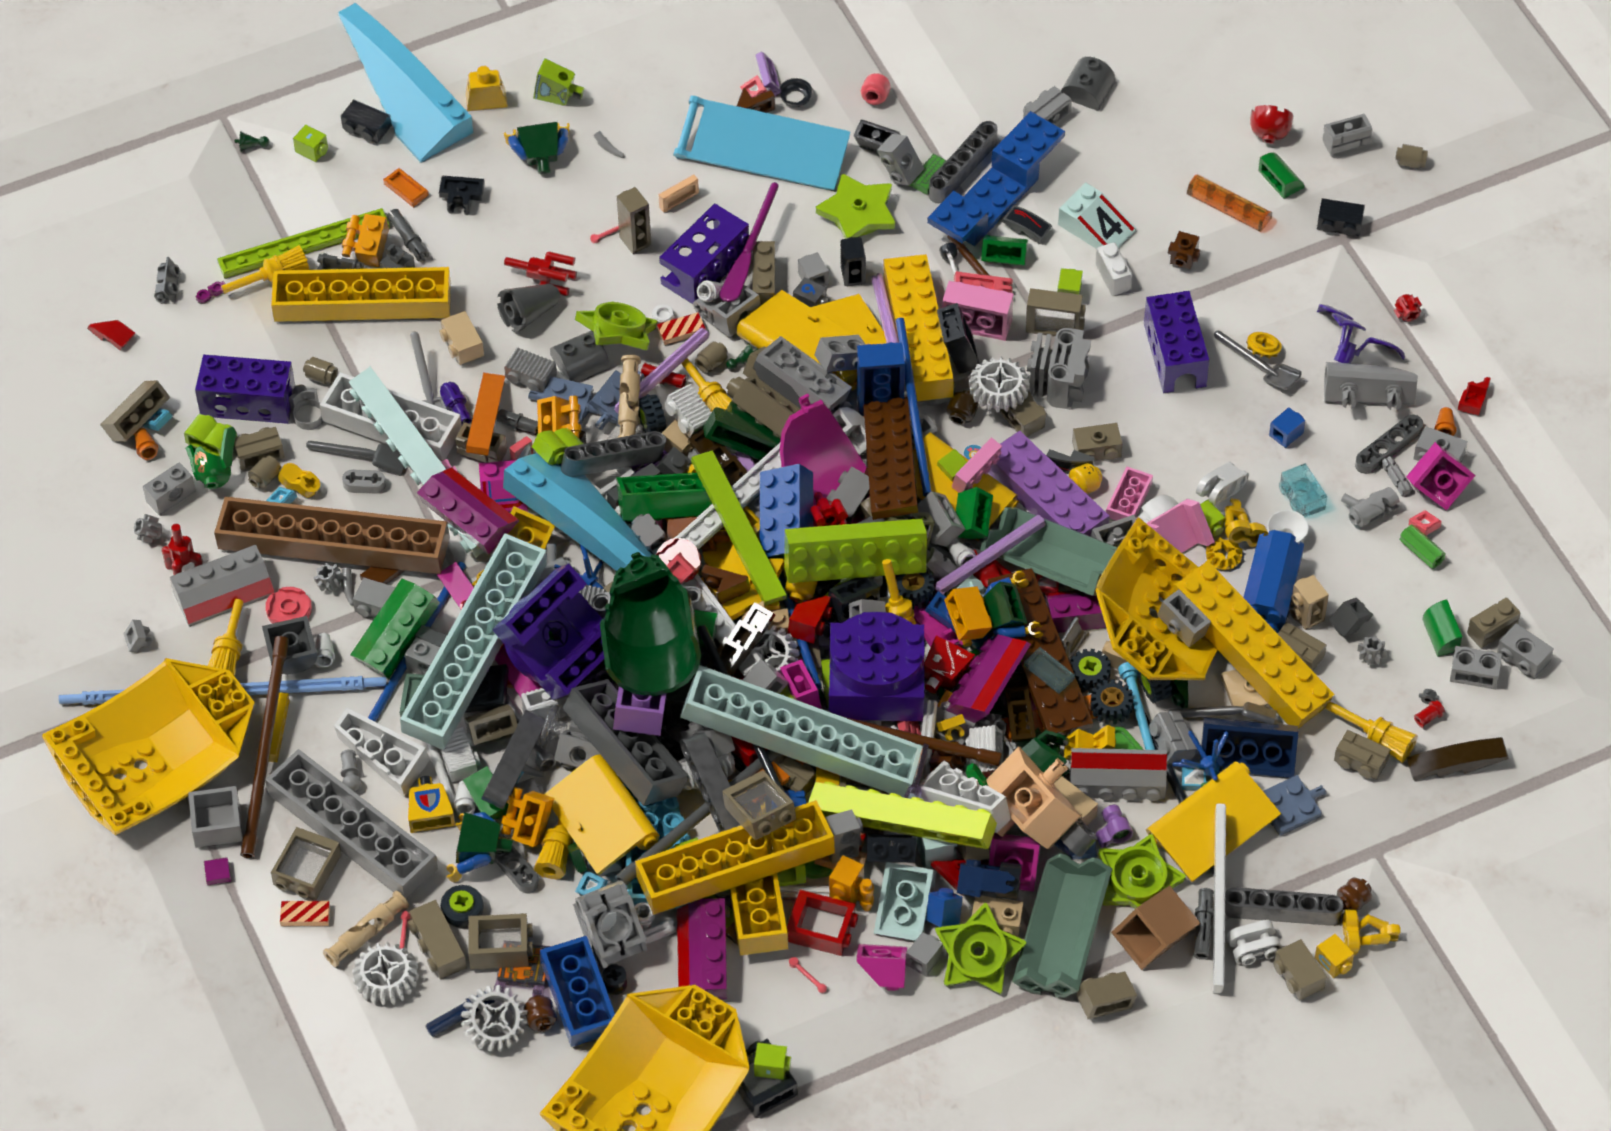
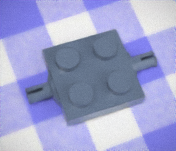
M617 370L613 372L589 403L601 414L600 419L595 423L597 428L600 425V430H603L608 422L615 423L620 427L618 424V413L614 410L620 398L621 373ZM643 373L640 376V382L645 378Z
M550 377L547 388L543 393L530 390L528 399L532 400L552 396L569 400L570 396H578V404L581 405V412L579 413V424L581 426L589 412L600 414L597 409L589 404L594 391L592 385Z
M1296 775L1263 791L1281 812V815L1270 823L1274 826L1279 836L1321 817L1322 812L1315 803V798L1326 794L1322 785L1309 790L1305 787L1299 776Z

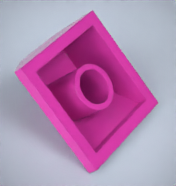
M858 945L856 962L880 987H885L886 990L890 991L904 988L907 947Z

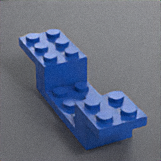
M1030 111L992 150V167L964 196L953 191L927 217V223L962 244L966 241L976 246L1013 205L1039 180L1040 162L1065 137V131Z

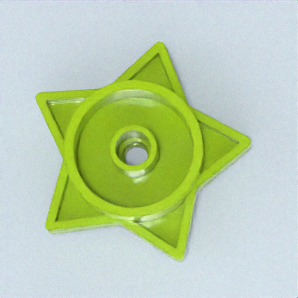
M842 174L836 194L816 206V214L833 221L841 230L845 239L868 235L876 230L895 229V221L886 206L892 192V184L864 185Z
M614 301L601 303L593 311H577L575 316L577 322L593 331L596 345L625 344L643 350H648L650 341L647 334L656 329L658 322L656 319L645 317L639 309L631 305Z
M1149 834L1134 846L1125 849L1101 848L1098 850L1099 859L1112 868L1102 906L1130 905L1136 909L1168 886H1171L1173 889L1185 881L1186 875L1164 862L1159 854L1153 834Z
M984 903L965 924L937 927L935 929L949 955L944 978L945 986L976 981L988 989L1002 994L1005 965L1026 946V941L999 929L987 903ZM978 947L984 950L981 956L974 954V950Z

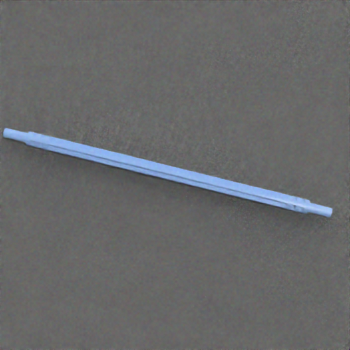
M363 676L281 681L280 692L303 693L363 690L364 687L386 686L387 681L386 677L363 678ZM269 682L240 683L249 695H267ZM124 690L82 691V694L59 695V704H103Z

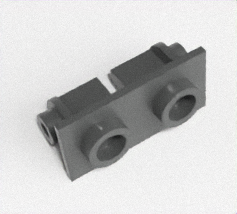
M327 253L319 254L317 262L320 263L317 270L363 269L365 265L362 262H358V259L353 260L343 257L339 259L337 256L327 255Z
M167 257L166 263H161L157 269L156 281L160 284H156L154 297L157 302L162 303L169 299L175 304L180 269L177 264Z

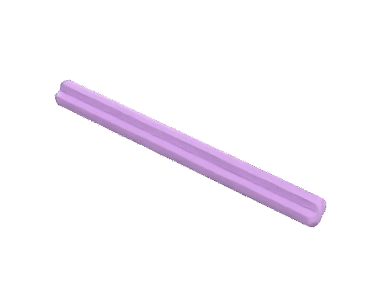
M877 273L876 276H872L871 280L886 343H899L885 279L882 277V274Z
M700 328L641 381L639 398L646 396L709 338V332L704 328ZM619 402L615 405V408H614L615 412L618 413V414H619Z
M1036 515L935 583L936 591L945 594L1045 526L1044 518Z

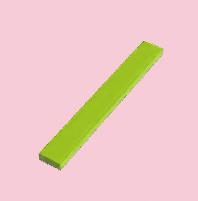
M383 208L364 213L386 217ZM364 214L357 215L360 217L359 225H362ZM351 218L217 258L218 265L224 279L262 268L264 259L272 258L274 255L278 257L298 245L302 248L304 254L340 244L346 239V227Z
M713 450L692 456L691 462L761 600L764 602V606L785 600L786 593Z

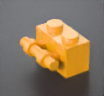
M364 214L362 225H359L360 217L352 215L350 222L347 223L346 239L343 240L341 246L343 248L342 256L349 258L351 251H354L358 262L380 267L389 232L386 217ZM356 234H359L358 242H354Z
M557 396L537 400L538 434L543 431L550 430L555 432L558 429L568 428L579 438V433L581 432V424H579L581 405L578 404V396H570L569 400Z
M978 586L953 589L944 599L958 640L962 641L964 647L972 645L971 639L983 638L992 628L991 618L987 614L984 599L979 592Z
M513 787L512 795H509L507 800L509 804L507 813L502 818L501 823L503 827L501 833L510 835L512 828H514L512 836L514 841L535 847L542 843L555 798L531 791L524 794L522 799L523 789ZM520 808L518 818L516 819L515 816L517 809Z
M842 855L829 877V897L854 904L858 900L864 911H870L874 905V885L870 879H864L863 864Z

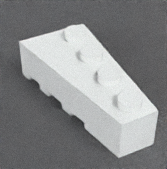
M349 708L344 710L334 725L338 738L351 750L355 751L364 762L404 797L430 760L424 746Z
M945 761L916 786L917 793L926 802L940 801L948 806L962 805L971 810L985 809L989 811L997 823L995 833L999 832L1011 820L1006 796L987 785L981 786L978 780L973 777L967 778L963 775V771L958 768H950V764Z

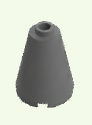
M552 284L504 289L497 296V298L500 297V303L497 304L500 317L507 327L511 325L514 328L513 332L521 331L558 304L560 292Z

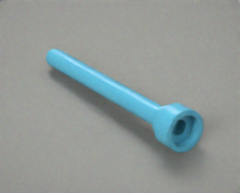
M1128 662L1123 663L1118 667L1120 678L1127 682L1129 690L1133 692V707L1145 750H1155L1136 683L1138 670Z

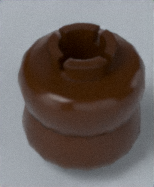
M1353 877L1347 881L1346 885L1337 890V896L1343 901V910H1356L1358 912L1363 905L1371 901L1372 888L1369 883L1365 884L1367 883L1365 879Z
M542 995L532 996L523 1007L524 1010H527L525 1016L527 1017L528 1027L532 1030L545 1032L547 1029L548 1031L557 1021L553 1002L549 997Z

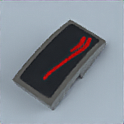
M1013 205L1002 220L1004 224L1017 234L1023 231L1038 244L1052 227L1050 223L1038 215L1016 205Z
M1051 449L1046 454L1065 474H1069L1071 469L1086 463L1094 465L1095 457L1073 450L1071 456Z

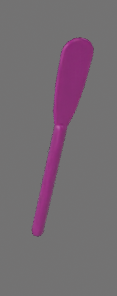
M776 182L771 183L744 250L735 261L722 286L720 298L723 301L732 302L741 295L750 268L752 251L779 188Z

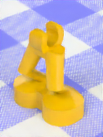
M1231 498L1232 506L1224 508L1225 534L1228 540L1233 544L1246 541L1250 547H1256L1259 535L1263 533L1264 536L1268 535L1266 527L1260 523H1250L1244 508H1241L1240 500Z
M1356 910L1343 911L1342 928L1343 935H1345L1344 943L1354 955H1357L1361 945L1389 944V941H1398L1401 933L1400 925H1389L1388 921L1369 914L1359 922ZM1369 924L1379 929L1380 932L1379 934L1360 937L1359 930Z

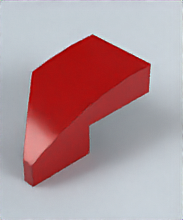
M119 320L93 323L87 328L100 340L105 338L120 351L135 335L132 329Z
M1486 377L1483 382L1474 383V381L1468 382L1467 389L1462 393L1457 410L1479 416L1491 378Z

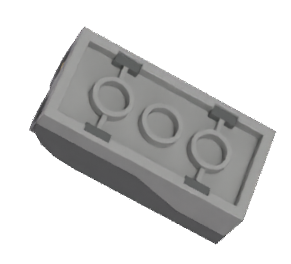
M782 336L758 354L752 368L756 371L759 379L800 409L799 398L809 394L811 404L822 399L831 412L833 409L837 411L843 406L852 389L850 385L832 372H826L821 364Z

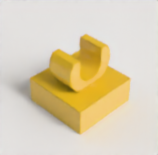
M963 714L936 723L938 732L946 730L945 738L947 741L953 740L951 736L952 730H956L959 737L964 736L963 728L958 726L965 723Z

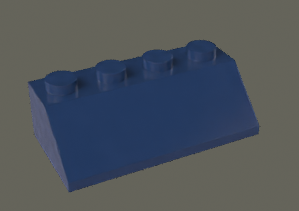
M1204 717L1201 747L1207 756H1212L1214 740L1220 742L1224 732H1228V737L1216 760L1220 766L1219 771H1223L1236 761L1239 764L1243 762L1250 770V774L1294 777L1298 726L1271 725L1261 722Z

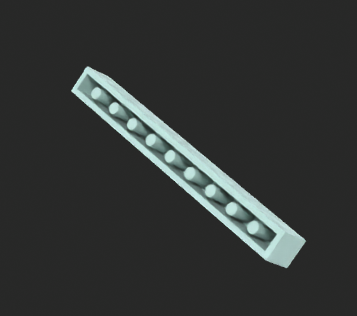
M371 366L348 381L352 387L349 392L356 402L361 400L364 404L361 408L366 416L375 419L376 423L373 425L380 435L386 434L388 437L386 443L393 452L396 450L401 455L398 457L399 461L405 469L410 467L413 471L410 476L417 485H424L431 476L446 470ZM448 524V528L453 535L459 534L462 538L460 544L466 553L471 551L476 558L484 552Z

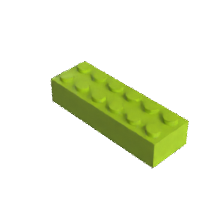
M922 519L785 529L784 569L788 583L885 576L882 561L885 559L891 560L895 575L926 573L927 532Z

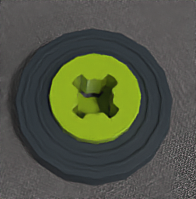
M457 885L444 893L440 908L449 924L457 927L469 926V916H481L483 914L484 902L477 889L469 885Z

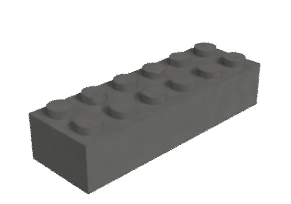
M607 679L572 688L563 706V710L640 803L645 806L679 796L689 775L655 735L613 729L618 691Z

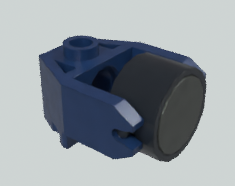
M967 859L966 863L962 862L960 864L957 893L981 897L983 891L996 892L997 898L1017 900L1022 864L1001 862L1000 866L981 864L979 860Z

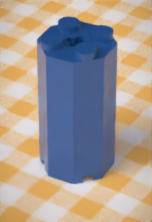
M1272 530L1269 531L1267 536H1264V533L1259 535L1243 598L1278 633L1287 621L1293 587L1297 580L1303 556L1304 544L1301 541L1298 544L1295 541L1296 537L1292 533Z

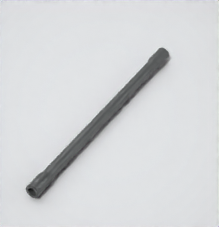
M769 749L766 751L771 762L783 755ZM759 758L729 782L730 787L761 771L763 767ZM706 802L637 860L668 850L711 814ZM635 862L630 863L615 876L616 881L621 880L626 886L637 877Z

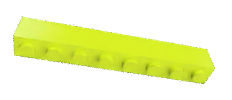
M815 782L809 802L817 800L824 817L852 809L855 817L860 818L863 827L989 849L997 826L991 813L985 809H977L976 811L962 805L948 806L940 801H933V803L925 802L918 797L909 799L895 793H890L889 795L881 794L873 789L863 791L850 785L841 787L832 782Z

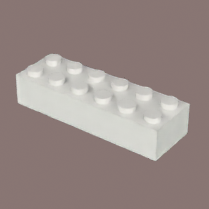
M340 372L320 403L322 421L387 444L386 440H388L386 434L380 435L373 425L376 423L375 419L366 416L361 408L364 404L361 400L356 402L349 392L352 387L348 381L354 377ZM388 389L440 461L445 460L455 444L456 436L462 427L460 414Z

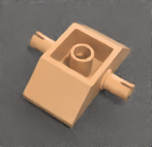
M1017 747L986 780L990 788L1006 796L1011 818L997 834L1003 837L1016 823L1024 833L1046 849H1050L1081 817L1079 812L1054 784L1068 770L1066 765L1062 766L1064 762L1057 758L1043 773L1021 747Z

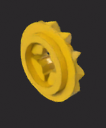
M1265 332L1251 333L1246 341L1248 344L1247 349L1252 350L1253 354H1258L1260 357L1265 356L1268 359L1272 356L1277 357L1282 348L1280 341L1275 336Z
M1220 537L1217 541L1207 546L1206 558L1215 568L1229 570L1235 568L1241 562L1242 549L1239 547V544H1233L1228 539L1223 540ZM1222 548L1228 552L1227 559L1221 553Z

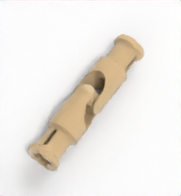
M624 355L621 357L623 373L620 375L618 414L620 435L618 438L636 434L640 392L638 366L641 363V359L637 355Z
M394 891L392 897L384 904L380 903L359 920L354 927L343 933L338 938V942L329 949L325 948L323 950V955L332 966L338 967L339 962L348 954L352 955L361 948L368 939L374 937L394 920V916L401 910L409 908L406 898L400 892ZM374 919V925H371L369 921Z

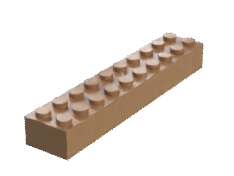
M234 497L224 498L214 531L217 547L222 550L240 551L256 545L260 554L433 574H441L450 540L447 521Z

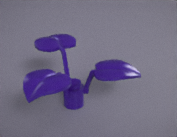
M1319 304L1317 313L1330 312L1339 326H1343L1340 344L1334 360L1340 363H1352L1354 356L1359 357L1360 352L1370 343L1387 346L1396 351L1403 360L1405 359V353L1398 346L1373 337L1368 338L1356 350L1357 345L1349 342L1353 327L1366 331V328L1353 321L1354 318L1345 312L1328 305Z

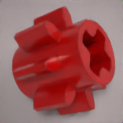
M1404 294L1396 300L1394 312L1398 319L1402 318L1403 321L1406 320L1408 322L1413 321L1419 317L1422 304L1418 297L1414 298L1413 295Z

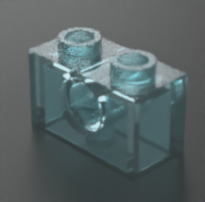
M1306 463L1281 472L1279 489L1289 499L1293 511L1300 513L1305 518L1326 509L1327 495Z

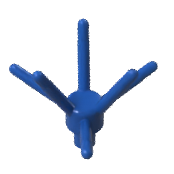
M580 544L586 570L583 575L579 574L588 586L591 585L592 587L596 586L597 588L604 589L597 582L599 579L597 574L603 562L599 561L594 571H592L587 550ZM557 564L554 565L555 569L561 567Z
M1188 731V735L1203 759L1200 763L1182 759L1181 762H1173L1172 765L1202 769L1206 775H1211L1213 780L1216 781L1218 779L1217 775L1220 773V766L1216 760L1228 737V732H1224L1220 742L1214 740L1212 756H1207L1193 732Z

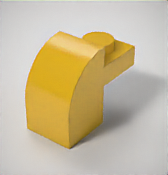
M1106 725L1094 735L1077 729L1067 736L1070 741L1067 746H1064V758L1071 761L1072 748L1114 749L1116 745L1115 727Z

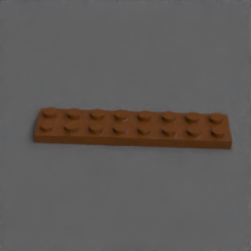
M896 397L887 402L873 401L864 404V420L872 519L918 513L908 397H904V399Z
M1033 569L1022 570L1025 577L1019 579V581L1027 579L1029 582L1025 588L1017 587L1027 624L1024 627H1028L1031 622L1036 621L1042 627L1034 628L1033 632H1042L1043 636L1034 638L1031 634H1025V637L1015 639L1027 641L1031 644L1019 665L1045 730L1062 735L1073 733L1077 729L1093 728V720ZM1014 573L988 579V586L1007 577L1011 579Z

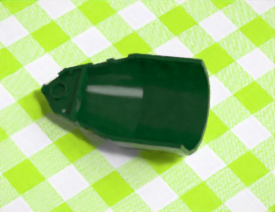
M636 552L631 555L632 560L625 568L620 567L616 571L609 592L611 599L605 606V619H602L600 623L606 671L620 688L637 695L656 696L673 692L687 684L698 671L702 655L695 612L689 593L658 555L647 557L642 556L640 552Z

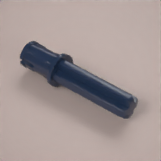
M468 998L465 999L466 1002L472 1003V1002L470 1001V999H468ZM487 1000L483 1003L485 1005H490L492 1003H495V1000ZM464 1003L427 1023L425 1026L430 1036L433 1037L464 1020L465 1018L461 1017V1013L469 1011L464 1008ZM476 1008L475 1016L477 1015V1012L480 1011L478 1008Z

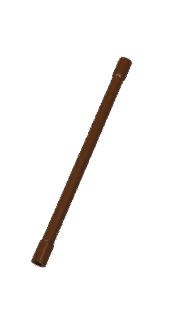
M284 636L275 637L273 662L255 774L240 853L245 858L255 857L265 779L284 661L286 660L289 639Z
M847 718L921 745L926 749L965 757L998 767L1001 761L1002 753L983 748L978 749Z

